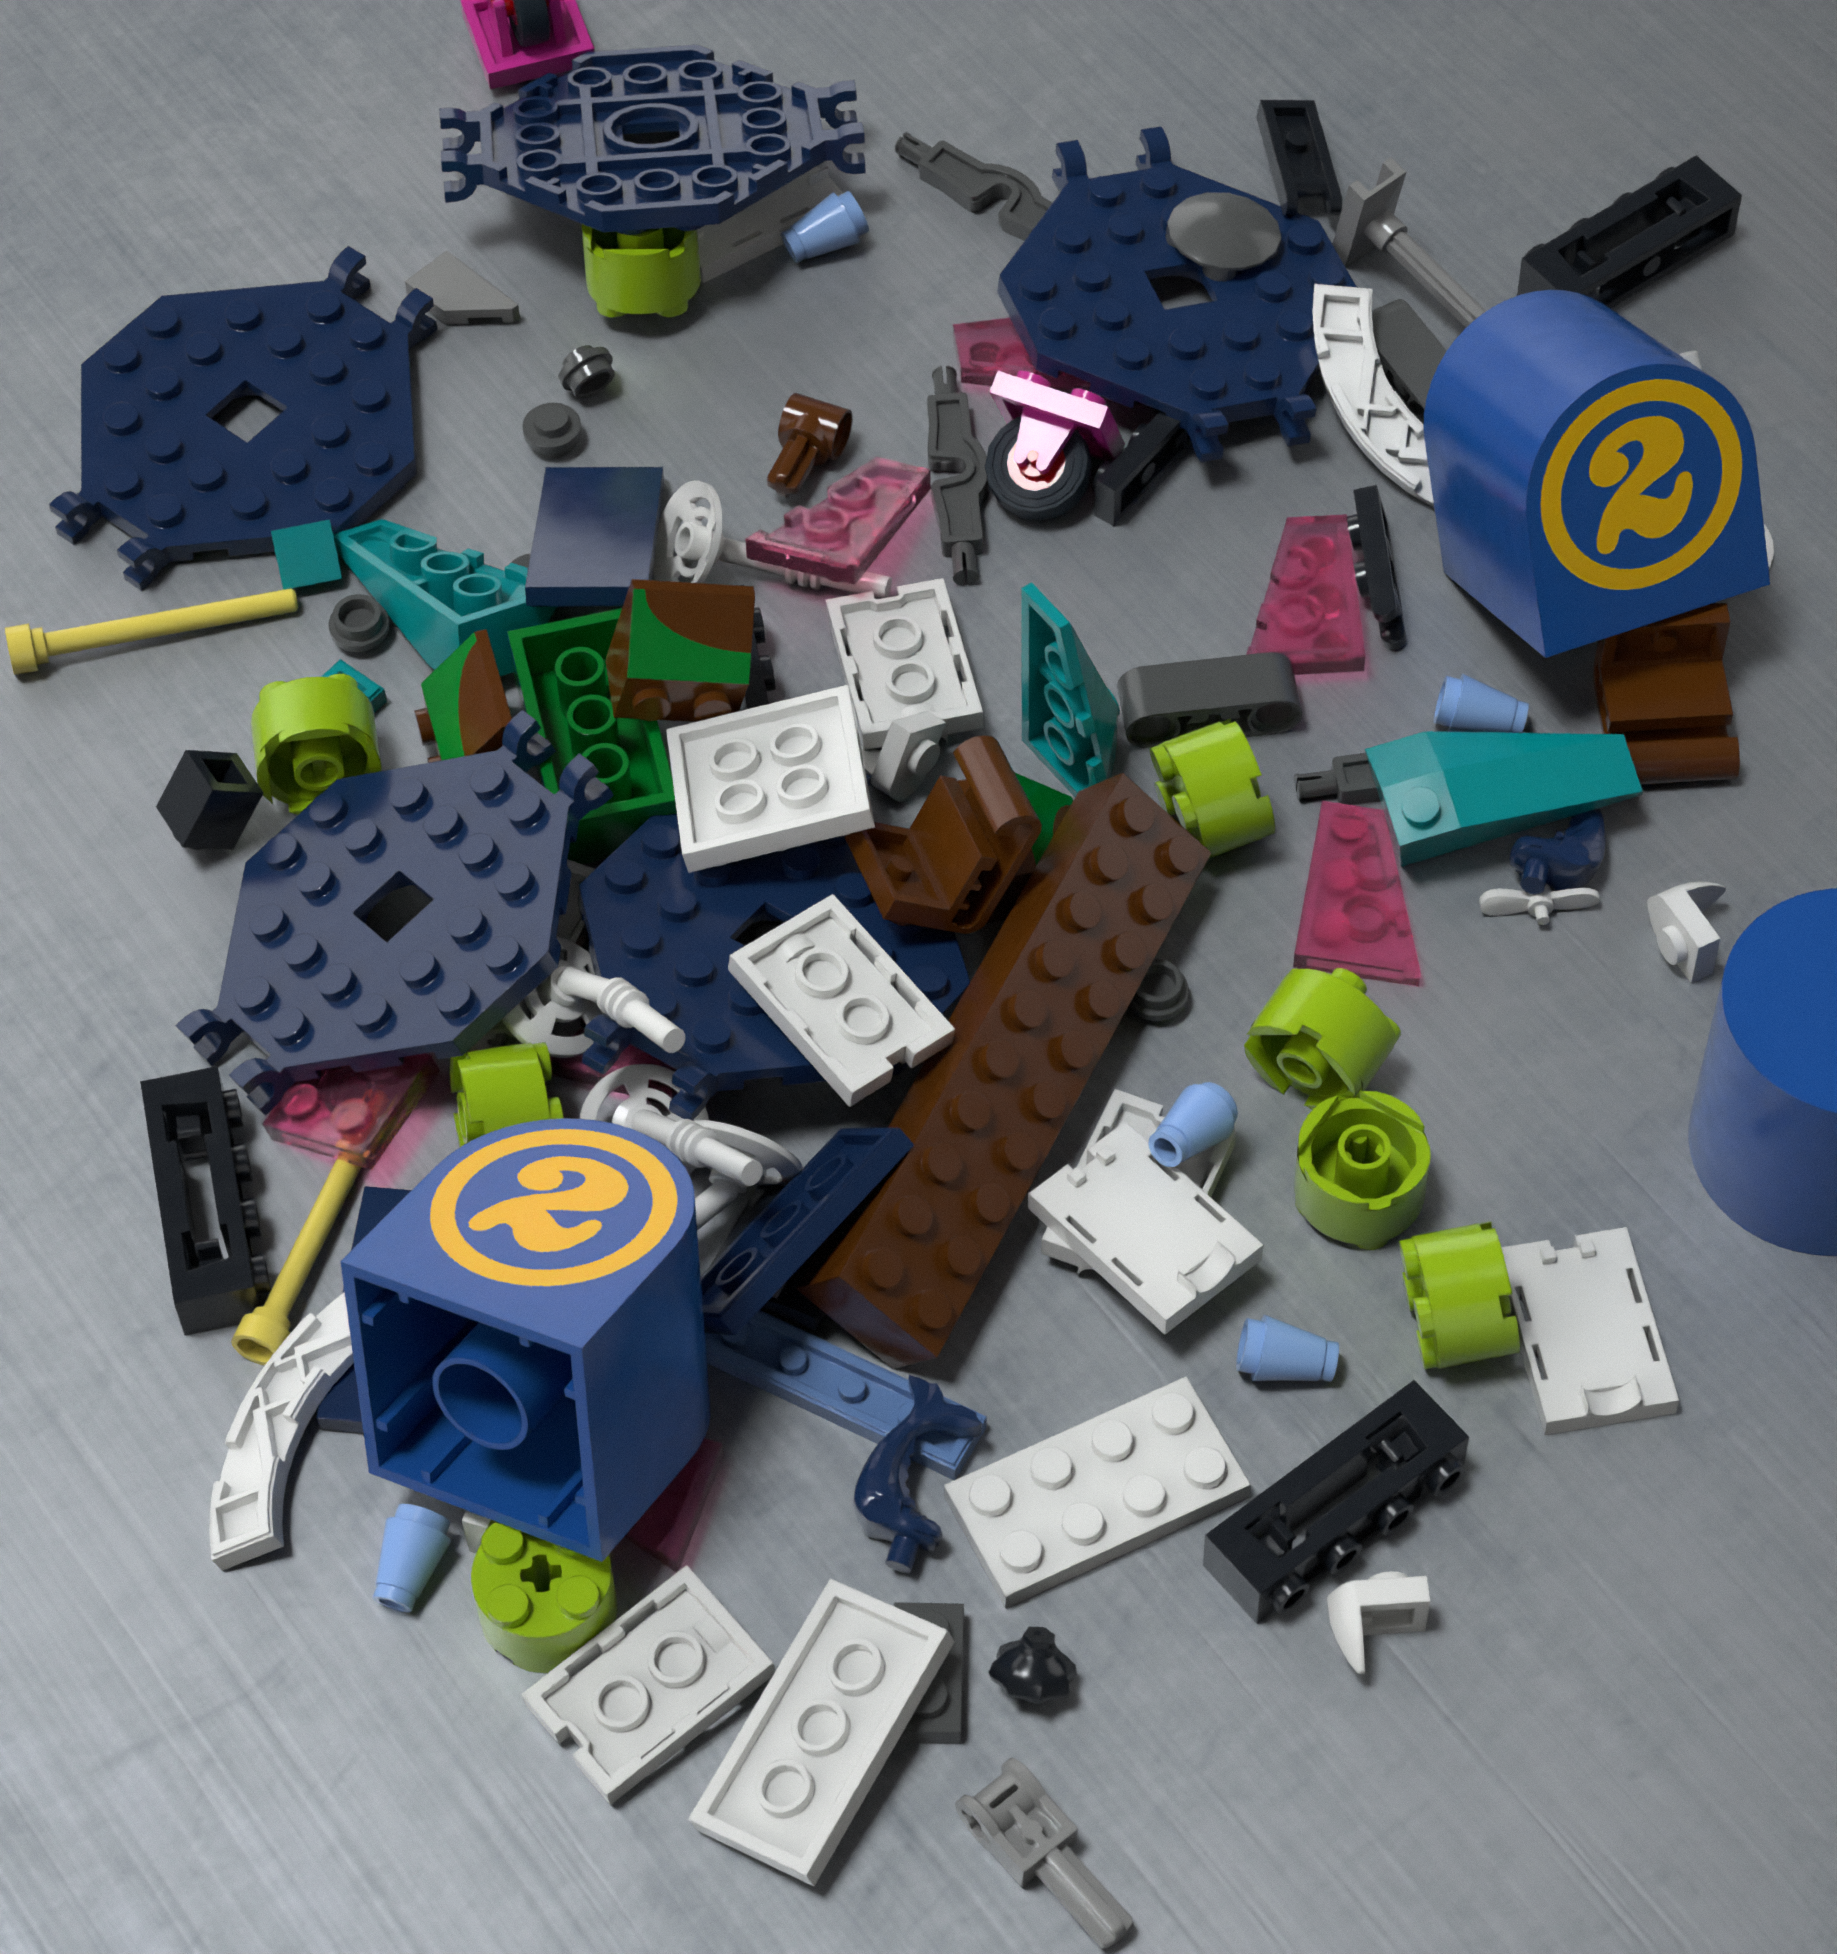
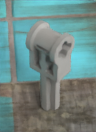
M1009 1758L1002 1764V1774L974 1797L965 1794L955 1802L960 1819L973 1837L994 1855L1021 1887L1026 1885L1035 1876H1038L1100 1947L1106 1949L1115 1945L1131 1929L1133 1925L1131 1916L1070 1849L1076 1844L1078 1828L1049 1797L1033 1773L1016 1758Z

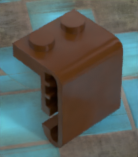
M1712 603L1599 640L1597 643L1593 667V683L1602 734H1624L1640 785L1738 778L1740 768L1738 737H1728L1726 725H1731L1733 718L1723 665V656L1731 623L1727 603Z
M987 735L970 738L960 744L953 752L970 785L965 795L956 778L940 775L910 828L874 822L875 828L854 832L845 836V840L883 919L901 926L912 924L961 934H970L980 930L989 920L1041 833L1042 824L996 738Z

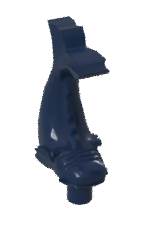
M1600 808L1571 816L1572 820L1564 831V835L1561 831H1557L1555 836L1549 839L1521 836L1516 840L1510 851V865L1516 869V872L1522 875L1520 887L1525 892L1540 894L1545 890L1546 884H1549L1556 891L1581 888L1591 881L1603 861L1606 846L1605 824Z
M910 1374L908 1385L914 1406L910 1414L878 1443L868 1457L856 1482L853 1498L855 1514L862 1526L863 1533L870 1538L891 1541L892 1544L885 1564L894 1570L904 1573L911 1572L918 1550L935 1551L943 1536L941 1527L935 1521L927 1519L925 1515L922 1516L920 1512H917L915 1501L909 1497L910 1489L906 1486V1482L909 1479L907 1471L911 1466L910 1457L915 1452L916 1439L927 1432L946 1433L962 1438L978 1437L982 1433V1423L977 1418L975 1411L960 1405L946 1404L943 1401V1393L937 1383H929Z

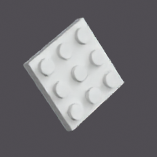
M848 685L666 729L681 849L688 873L875 828L855 709Z

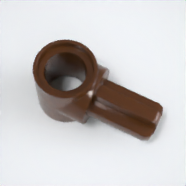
M793 393L788 399L780 418L778 440L783 449L767 476L768 487L775 490L778 496L788 498L790 494L795 495L799 493L813 466L824 464L828 458L832 460L839 459L850 437L853 423L852 411L799 393Z

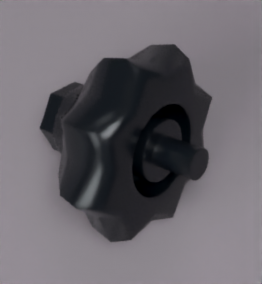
M1028 1627L1020 1640L1008 1642L999 1647L996 1660L992 1663L988 1673L993 1682L1003 1687L1008 1697L1022 1698L1025 1702H1033L1039 1705L1049 1699H1065L1070 1693L1069 1684L1074 1680L1077 1672L1076 1665L1056 1646L1054 1642L1055 1634L1046 1627Z

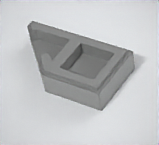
M448 251L442 253L405 281L407 295L417 288L433 298L434 307L429 312L445 324H469V318L501 317L503 323H514L520 318L519 305Z

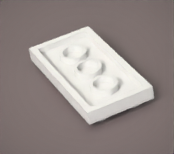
M1183 1377L945 1484L944 1498L1006 1609L1249 1498L1251 1484L1188 1378Z
M830 1579L688 1820L693 1827L711 1838L809 1885L815 1886L953 1646L954 1640L949 1631Z

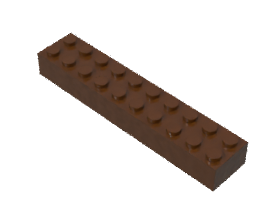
M1124 773L1080 790L949 1019V1023L955 1028L952 1044L926 1059L888 1128H900L914 1146L821 1244L796 1288L892 1369L938 1357L1211 855V852Z

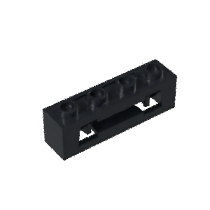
M1697 155L1677 167L1666 168L1656 179L1638 190L1622 194L1612 205L1590 218L1578 220L1565 233L1546 244L1541 243L1530 249L1522 257L1517 296L1542 290H1565L1586 296L1599 287V295L1593 299L1611 309L1735 235L1742 195ZM1691 231L1697 234L1696 237L1675 249V241L1680 240Z
M218 1066L140 1081L173 1301L184 1336L239 1325L244 1315L253 1313L256 1307L261 1306L259 1294L270 1292L271 1285L264 1253L255 1255L252 1253L250 1238L262 1236L255 1198H243L241 1183L253 1181L246 1143L234 1144L232 1129L244 1127L237 1089L224 1090ZM172 1139H179L185 1161L204 1157L209 1159L218 1222L229 1258L224 1259L218 1238L197 1242L187 1175L177 1142L172 1141ZM199 1264L198 1268L192 1269L191 1265Z
M1413 1380L1205 1534L1203 1566L1256 1624L1275 1610L1279 1614L1287 1613L1303 1600L1310 1589V1584L1324 1573L1329 1571L1334 1575L1346 1569L1358 1557L1365 1542L1380 1531L1384 1535H1389L1399 1529L1412 1515L1414 1505L1431 1492L1435 1496H1440L1454 1487L1466 1470L1464 1464L1469 1436ZM1379 1456V1462L1375 1467L1381 1473L1306 1529L1305 1540L1292 1549L1293 1541L1296 1538L1292 1531L1366 1477L1368 1471L1367 1464Z

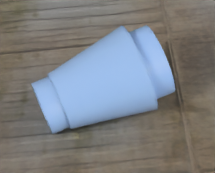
M849 191L839 196L833 192L792 224L789 229L780 234L791 258L795 263H798L804 259H810L859 244V237L869 232V227L859 204Z
M1462 674L1460 679L1446 676L1437 699L1433 723L1446 726L1447 732H1523L1529 703L1518 701L1517 698L1465 674Z
M1205 1082L1186 1087L1155 1133L1149 1138L1148 1144L1152 1156L1164 1166L1175 1167L1181 1162L1228 1139L1234 1130V1123L1238 1116L1234 1099L1223 1087L1215 1083Z
M1263 1315L1261 1320L1246 1318L1238 1344L1236 1370L1250 1373L1252 1381L1323 1380L1332 1382L1338 1363L1339 1343L1326 1340L1324 1337L1268 1315Z
M399 1504L395 1516L386 1518L375 1583L376 1589L372 1597L375 1602L400 1612H412L415 1601L418 1600L451 1543V1539L446 1535L450 1526V1521L432 1510L412 1504Z

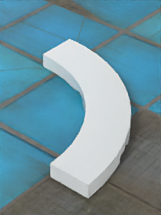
M1314 284L1313 324L1315 349L1321 376L1334 409L1345 429L1362 452L1383 474L1406 492L1434 508L1424 441V424L1408 409L1396 391L1392 389L1380 363L1372 324L1373 289Z
M345 1293L334 1299L316 1317L310 1312L282 1342L252 1384L227 1434L225 1445L229 1450L220 1481H215L213 1486L209 1525L211 1560L222 1571L284 1546L282 1527L283 1499L295 1451L305 1428L322 1400L339 1378L354 1363Z

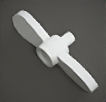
M1547 884L1545 890L1540 894L1498 888L1484 892L1479 899L1481 912L1486 915L1502 916L1528 911L1530 915L1536 917L1537 924L1539 925L1549 923V914L1553 909H1584L1597 905L1600 902L1599 893L1595 889L1573 888L1551 892Z

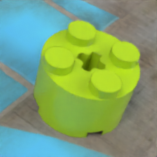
M582 224L587 290L592 299L596 301L597 311L601 315L620 317L627 313H657L664 317H676L687 311L688 300L695 295L701 283L698 230L682 231L672 227L647 229L640 234L624 235L617 231L601 232Z
M334 674L329 677L299 678L289 682L274 681L265 685L259 692V702L251 716V735L257 783L264 793L263 796L272 804V797L288 804L290 813L298 815L337 779L382 771L373 707L367 696L358 689L357 681L353 677L346 674Z
M1230 718L1222 722H1216L1149 748L1152 763L1160 781L1154 783L1161 807L1170 816L1177 814L1181 825L1211 852L1209 859L1275 834V819L1269 795L1261 797L1256 778L1262 776L1253 751L1236 721L1231 722Z
M1294 968L1285 975L1252 1023L1250 1030L1246 1034L1250 1035V1037L1244 1044V1049L1253 1068L1269 1085L1283 1095L1289 1086L1309 1095L1304 1106L1313 1110L1322 1101L1339 1095L1338 1100L1359 1097L1360 1091L1366 1090L1394 1048L1395 1043L1401 1036V1030L1392 1019L1385 1016L1381 1009L1365 995L1367 986L1355 973L1344 968H1336L1332 974L1313 969Z
M529 1042L467 1051L463 1056L450 1058L451 1093L459 1092L457 1094L458 1113H453L459 1147L480 1136L508 1126L531 1121L563 1118L559 1098H547L545 1081L551 1080L552 1072L546 1042L534 1044Z
M1360 1091L1359 1097L1338 1100L1339 1095L1319 1103L1307 1115L1301 1126L1294 1177L1295 1206L1298 1212L1323 1234L1341 1242L1355 1244L1365 1250H1376L1383 1247L1389 1239L1394 1238L1410 1227L1417 1219L1423 1207L1431 1160L1430 1146L1424 1133L1425 1126L1419 1115L1411 1107L1391 1095L1377 1091Z
M1491 1221L1411 1236L1410 1239L1399 1241L1404 1272H1402L1403 1287L1409 1311H1415L1419 1329L1416 1330V1338L1424 1370L1438 1367V1369L1520 1352L1516 1316L1507 1317L1506 1315L1511 1313L1509 1295L1512 1294L1509 1276L1496 1229L1492 1228Z
M499 1522L493 1523L485 1530L482 1535L481 1545L472 1564V1591L486 1641L495 1651L497 1649L501 1654L513 1660L515 1666L529 1672L549 1673L616 1621L618 1605L609 1555L601 1562Z

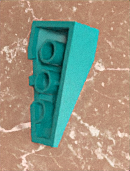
M384 519L333 534L337 553L375 600L386 610L388 616L426 663L434 670L471 634L486 629L500 677L514 671L507 631L546 624L558 608L526 606L525 584L528 572L527 567L515 563H510L504 567L505 571L484 564V553L470 548L461 553L437 548V537Z
M1031 582L1021 588L1022 741L1065 788L1076 797L1080 790L1112 777L1117 748L1120 708L1115 696L1106 687L1071 623Z
M1424 731L1365 749L1401 867L1643 794L1624 734Z

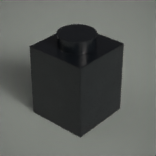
M185 750L156 808L181 847L194 850H202L204 848L234 850L264 793L237 753Z

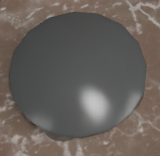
M1203 193L1186 198L1173 208L1165 234L1166 241L1170 246L1177 248L1182 255L1203 266L1202 270L1205 276L1215 281L1232 280L1236 276L1237 271L1262 265L1267 260L1274 259L1279 252L1281 242L1279 224L1266 208L1249 198L1231 193Z

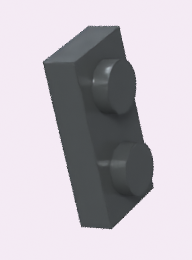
M894 1602V1607L948 1630L954 1640L953 1646L897 1743L961 1744L964 1604Z

